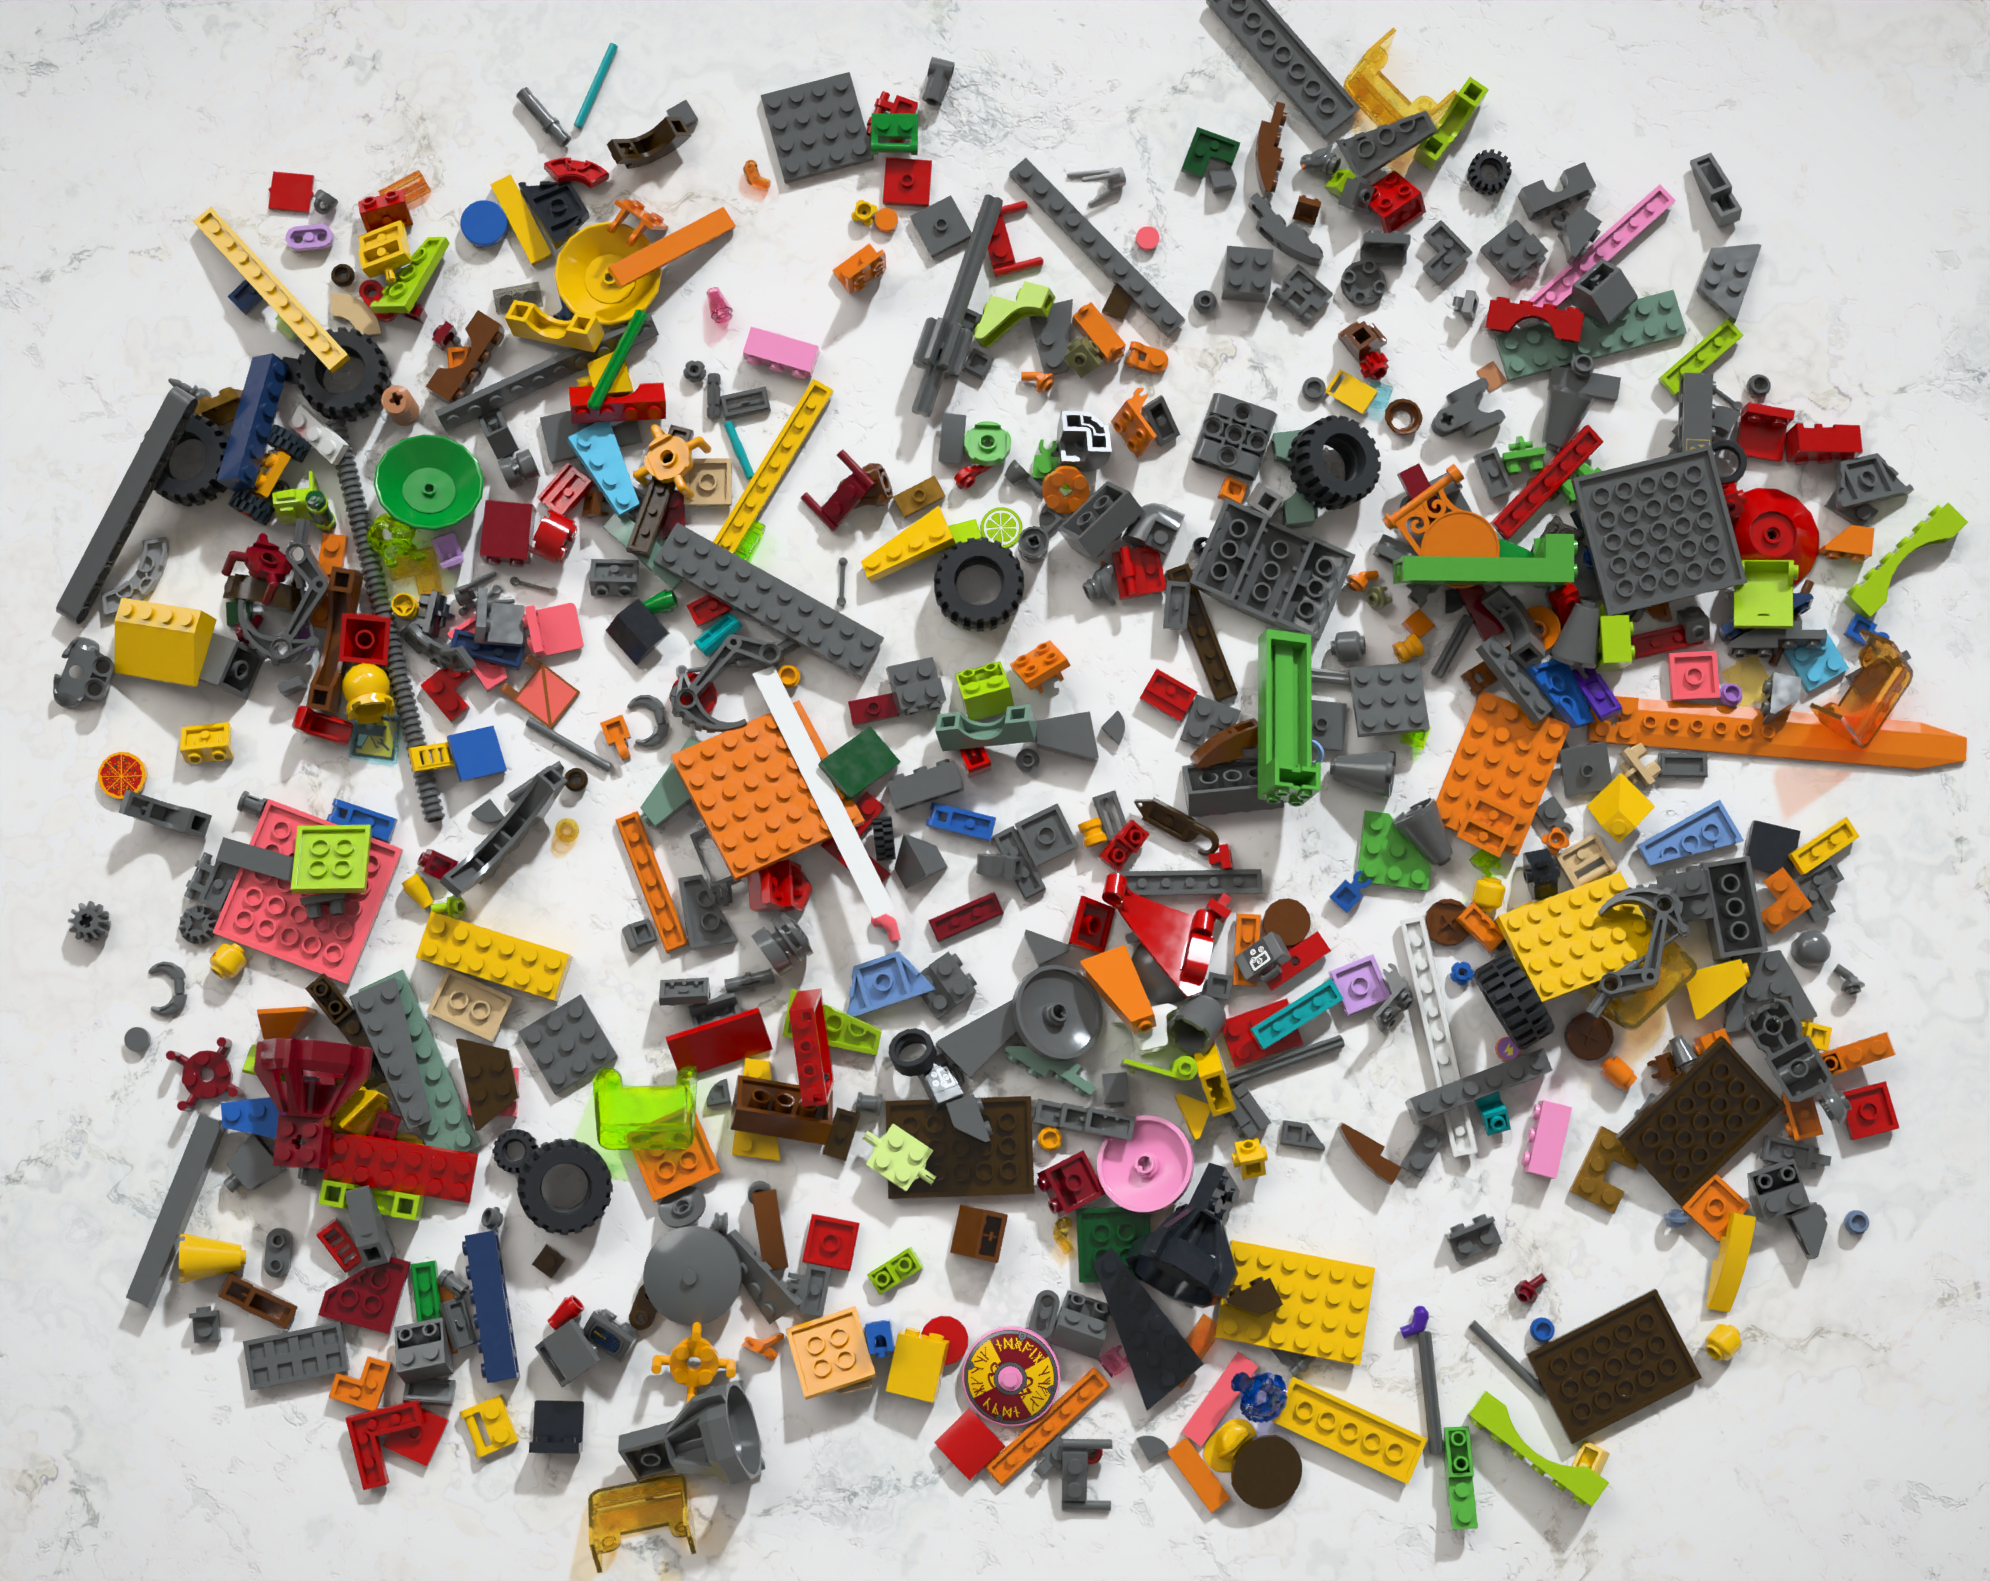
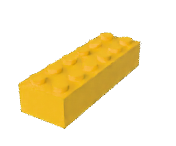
M432 911L416 954V958L555 1002L559 1001L573 958L570 954Z

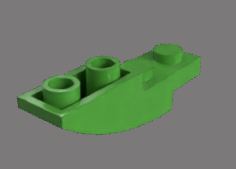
M1469 1426L1444 1427L1445 1480L1452 1530L1477 1529L1478 1523L1473 1486L1474 1470Z

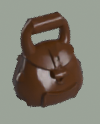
M869 463L863 466L862 469L876 484L854 509L860 508L863 505L886 506L893 498V489L885 468L879 463ZM843 479L842 481H840V483H839L837 489H838L839 486L845 481V479Z

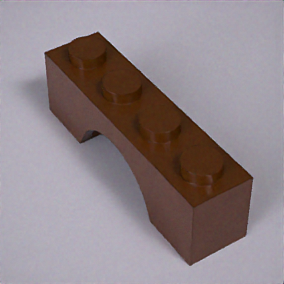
M477 310L465 328L471 339V351L468 358L461 365L454 368L438 367L425 386L430 394L446 404H451L464 398L465 389L469 383L473 384L479 373L477 370L480 369L482 364L486 365L492 355L491 351L495 345L499 346L504 339L505 331L502 325Z

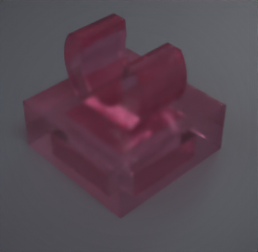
M1121 1345L1113 1346L1097 1358L1111 1378L1123 1372L1129 1366L1127 1364V1357L1122 1358L1119 1354V1350L1123 1348Z

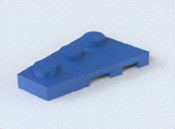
M1553 660L1532 665L1526 669L1572 729L1590 725L1595 721L1568 664Z
M270 1097L221 1103L223 1128L276 1139L279 1110Z

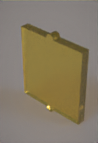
M1752 655L1743 661L1738 660L1735 662V665L1721 672L1727 684H1736L1741 688L1742 700L1739 703L1740 707H1745L1754 701L1759 702L1762 699L1761 697L1765 696L1762 693V686L1764 681L1769 679V676L1756 655Z

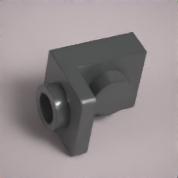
M211 1306L196 1308V1313L189 1314V1319L192 1318L194 1343L221 1340L219 1310L211 1311Z

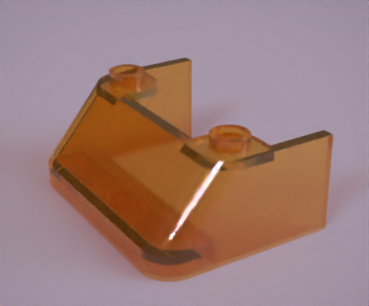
M1861 629L1859 633L1867 643L1858 654L1859 663L1862 667L1861 671L1838 705L1829 702L1821 707L1811 703L1809 707L1823 725L1853 745L1864 749L1871 743L1910 685L1913 678V670L1894 641Z

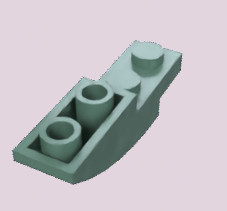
M1009 1046L1004 1050L1008 1054L1006 1056L1007 1060L1017 1066L1019 1063H1022L1028 1067L1026 1072L1037 1079L1040 1076L1045 1078L1050 1070L1053 1072L1052 1077L1062 1084L1065 1081L1069 1082L1074 1086L1072 1090L1082 1097H1085L1086 1094L1091 1096L1096 1089L1094 1085L1076 1074L1081 1065L1072 1060H1049L1034 1053L1029 1047Z

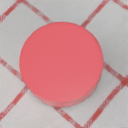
M1150 226L1142 227L1136 235L1137 246L1143 251H1152L1157 247L1159 243V233L1157 230Z

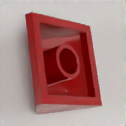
M342 613L338 661L387 665L391 617L370 613Z
M1081 896L1068 945L1099 954L1105 952L1116 908L1086 896Z

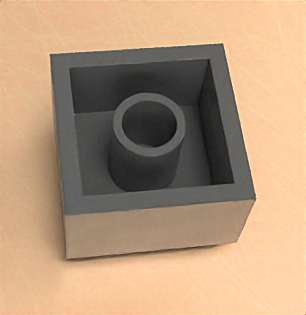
M1227 245L1224 255L1221 299L1267 303L1271 290L1274 250Z

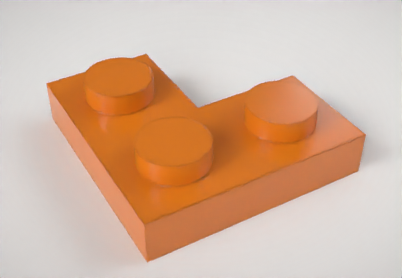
M1784 867L1763 881L1777 899L1776 902L1761 912L1762 921L1772 934L1813 906Z
M367 1356L360 1379L336 1373L329 1398L368 1410L378 1409L393 1363Z

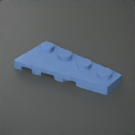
M1719 799L1636 845L1647 866H1652L1743 842L1744 839Z

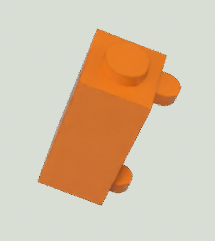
M1092 302L1082 306L1073 315V325L1083 337L1086 336L1089 341L1092 340L1096 343L1099 353L1103 357L1102 360L1106 365L1111 361L1116 363L1124 356L1123 352L1125 351L1126 344Z

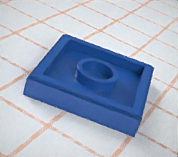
M494 725L446 737L460 783L507 771Z

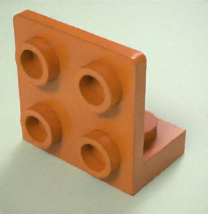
M869 243L834 268L832 272L849 294L853 291L859 292L866 286L867 281L871 278L876 279L885 272L886 254L883 249L876 252Z

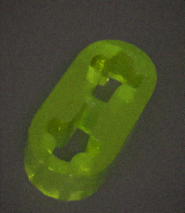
M755 520L742 539L735 555L748 561L762 538L766 525Z

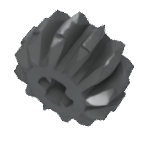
M89 901L87 906L83 903L78 904L79 911L71 910L75 917L68 919V923L74 924L69 931L76 933V939L81 940L84 938L85 942L90 943L92 938L99 941L101 939L100 933L108 934L104 926L111 925V921L105 920L110 914L108 911H103V905L98 904L95 906L94 902ZM89 917L93 918V920L90 922L91 926L86 925L89 922Z

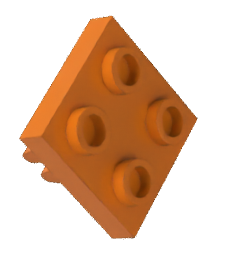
M1050 640L1039 644L1034 650L1019 656L1014 662L1010 663L1013 672L1028 689L1032 690L1035 688L1039 694L1044 692L1041 686L1043 682L1053 676L1058 678L1060 682L1063 681L1064 678L1061 671L1071 666L1068 659Z

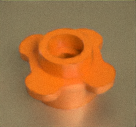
M1554 827L1551 833L1548 835L1544 834L1541 837V842L1546 844L1551 855H1557L1559 850L1569 846V840L1565 833L1558 827Z

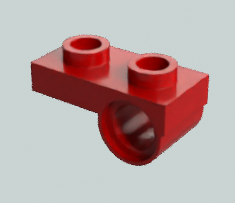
M1572 583L1548 593L1549 601L1557 613L1561 631L1575 604L1581 603L1579 591Z

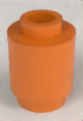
M1618 1056L1614 1058L1607 1057L1600 1066L1603 1069L1601 1074L1618 1089L1621 1088L1626 1091L1637 1079L1634 1070Z

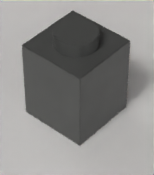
M1127 1072L1102 1074L1104 1104H1109L1110 1108L1124 1107V1102H1129Z

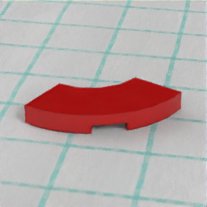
M559 158L544 163V170L557 183L576 181L585 184L591 189L609 179V173L604 168L588 160L582 162L571 160V158Z

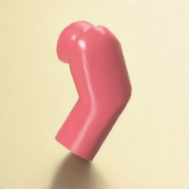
M888 914L874 919L871 917V923L874 927L880 926L887 930L890 943L901 940L897 922L893 917Z

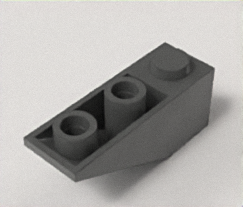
M369 1185L346 1191L345 1195L356 1246L365 1268L389 1263L395 1247Z

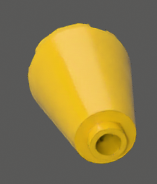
M180 1234L179 1270L180 1275L184 1276H179V1283L192 1282L241 1270V1265H246V1250H241V1245L191 1234Z

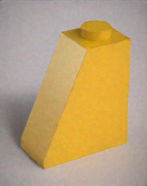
M1741 959L1683 973L1696 1020L1702 1019L1747 983L1746 978L1751 977L1747 963L1742 964Z
M1214 1041L1206 1054H1194V1059L1198 1065V1074L1213 1117L1236 1110L1225 1070Z

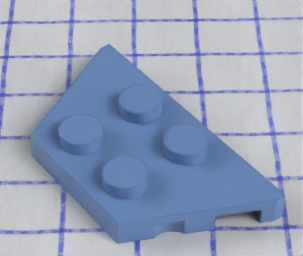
M900 951L853 966V982L850 987L849 1008L846 1013L853 1017H858L935 991V987Z

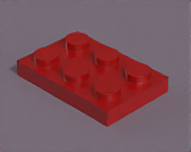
M1287 998L1226 1019L1222 1034L1234 1068L1303 1044L1297 1028L1262 1050L1249 1030L1289 1005Z

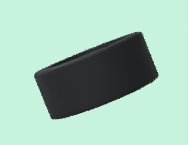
M1719 440L1712 443V450L1714 452L1729 450L1738 458L1737 470L1732 475L1727 477L1719 476L1721 485L1732 482L1737 483L1743 477L1747 468V456L1744 449L1738 443L1730 440Z
M913 1028L898 1033L892 1039L888 1054L895 1070L901 1075L911 1077L926 1073L934 1065L937 1051L928 1033L924 1030ZM919 1043L926 1046L924 1054L914 1061L906 1062L899 1058L901 1051L911 1044Z

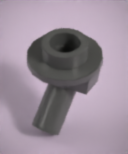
M1839 963L1834 968L1833 972L1845 979L1840 989L1843 992H1847V995L1860 993L1861 988L1865 987L1864 982L1860 981L1857 976Z

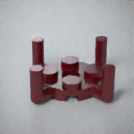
M261 533L257 541L253 543V546H248L245 552L230 551L221 573L224 576H230L236 561L244 562L251 577L268 580V586L261 602L269 606L277 591L278 582H285L293 567L287 560L286 555L279 551L280 547L269 543L267 534ZM293 576L291 585L297 587L295 577Z
M218 1038L216 1042L219 1046L217 1052L210 1050L199 1051L190 1058L176 1051H168L166 1053L168 1060L176 1061L184 1066L182 1083L188 1092L191 1093L186 1101L178 1102L177 1108L179 1110L191 1111L199 1098L213 1099L223 1095L225 1092H228V1095L234 1098H241L244 1095V1091L241 1088L232 1084L233 1073L231 1064L225 1057L232 1046L230 1039ZM206 1068H211L214 1072V1077L209 1082H205L202 1078V1072Z

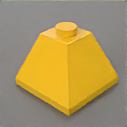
M1622 773L1586 805L1601 827L1618 843L1632 832L1655 807Z

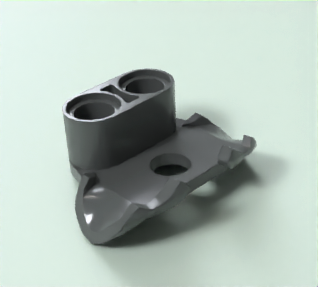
M86 637L75 638L62 653V658H68L62 676L60 677V675L55 674L53 679L54 700L60 706L69 709L76 708L82 701L98 702L103 700L108 693L115 673L113 661L100 653V647L96 641ZM104 661L110 664V669L107 673H99L97 671V665L100 662ZM72 666H81L84 670L83 676L78 679L72 678L69 674ZM93 684L102 686V692L97 696L89 694V688Z

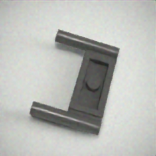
M1063 1439L1061 1509L1111 1511V1501L1087 1500V1449H1112V1439Z

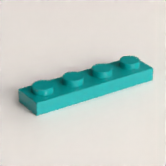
M1329 979L1249 1030L1263 1050L1339 1003L1344 998L1332 979Z

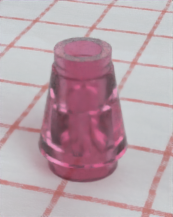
M718 287L710 288L706 294L711 319L715 320V323L718 324L725 323L732 318L733 309Z

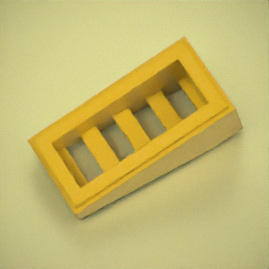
M448 742L408 749L413 772L452 769L455 767ZM419 753H422L424 765H422Z

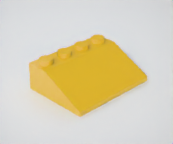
M121 598L115 618V673L197 687L217 619L202 610Z

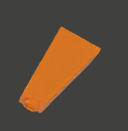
M1126 945L1080 961L1084 977L1133 1034L1147 1032L1157 1026L1154 1012Z

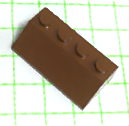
M738 1075L731 1110L730 1130L821 1145L827 1144L833 1125V1091H831L827 1104L802 1107L799 1085Z

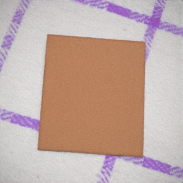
M1494 361L1476 371L1480 378L1487 379L1489 383L1487 388L1490 392L1507 382Z

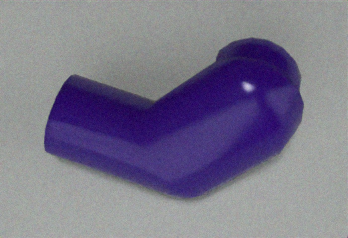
M1424 1306L1415 1307L1412 1322L1400 1327L1404 1339L1419 1334L1426 1329L1429 1312Z

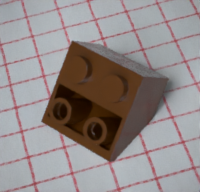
M960 1205L950 1253L998 1263L1008 1214Z

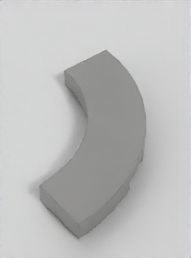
M167 537L142 540V556L134 576L121 586L101 593L103 616L105 618L116 616L121 598L143 601L155 589L167 564L169 551Z

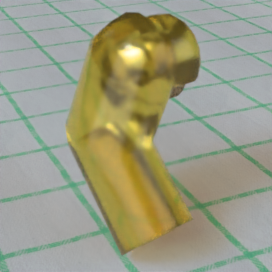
M1067 1216L1059 1218L1055 1222L1053 1238L1064 1254L1075 1248L1067 1238L1069 1228L1072 1227V1220Z

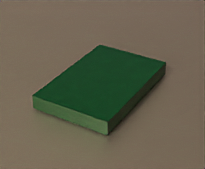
M870 726L821 760L818 766L845 798L850 801L897 767L901 761Z

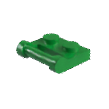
M872 113L871 155H878V152L918 155V114ZM879 139H911V143H879Z

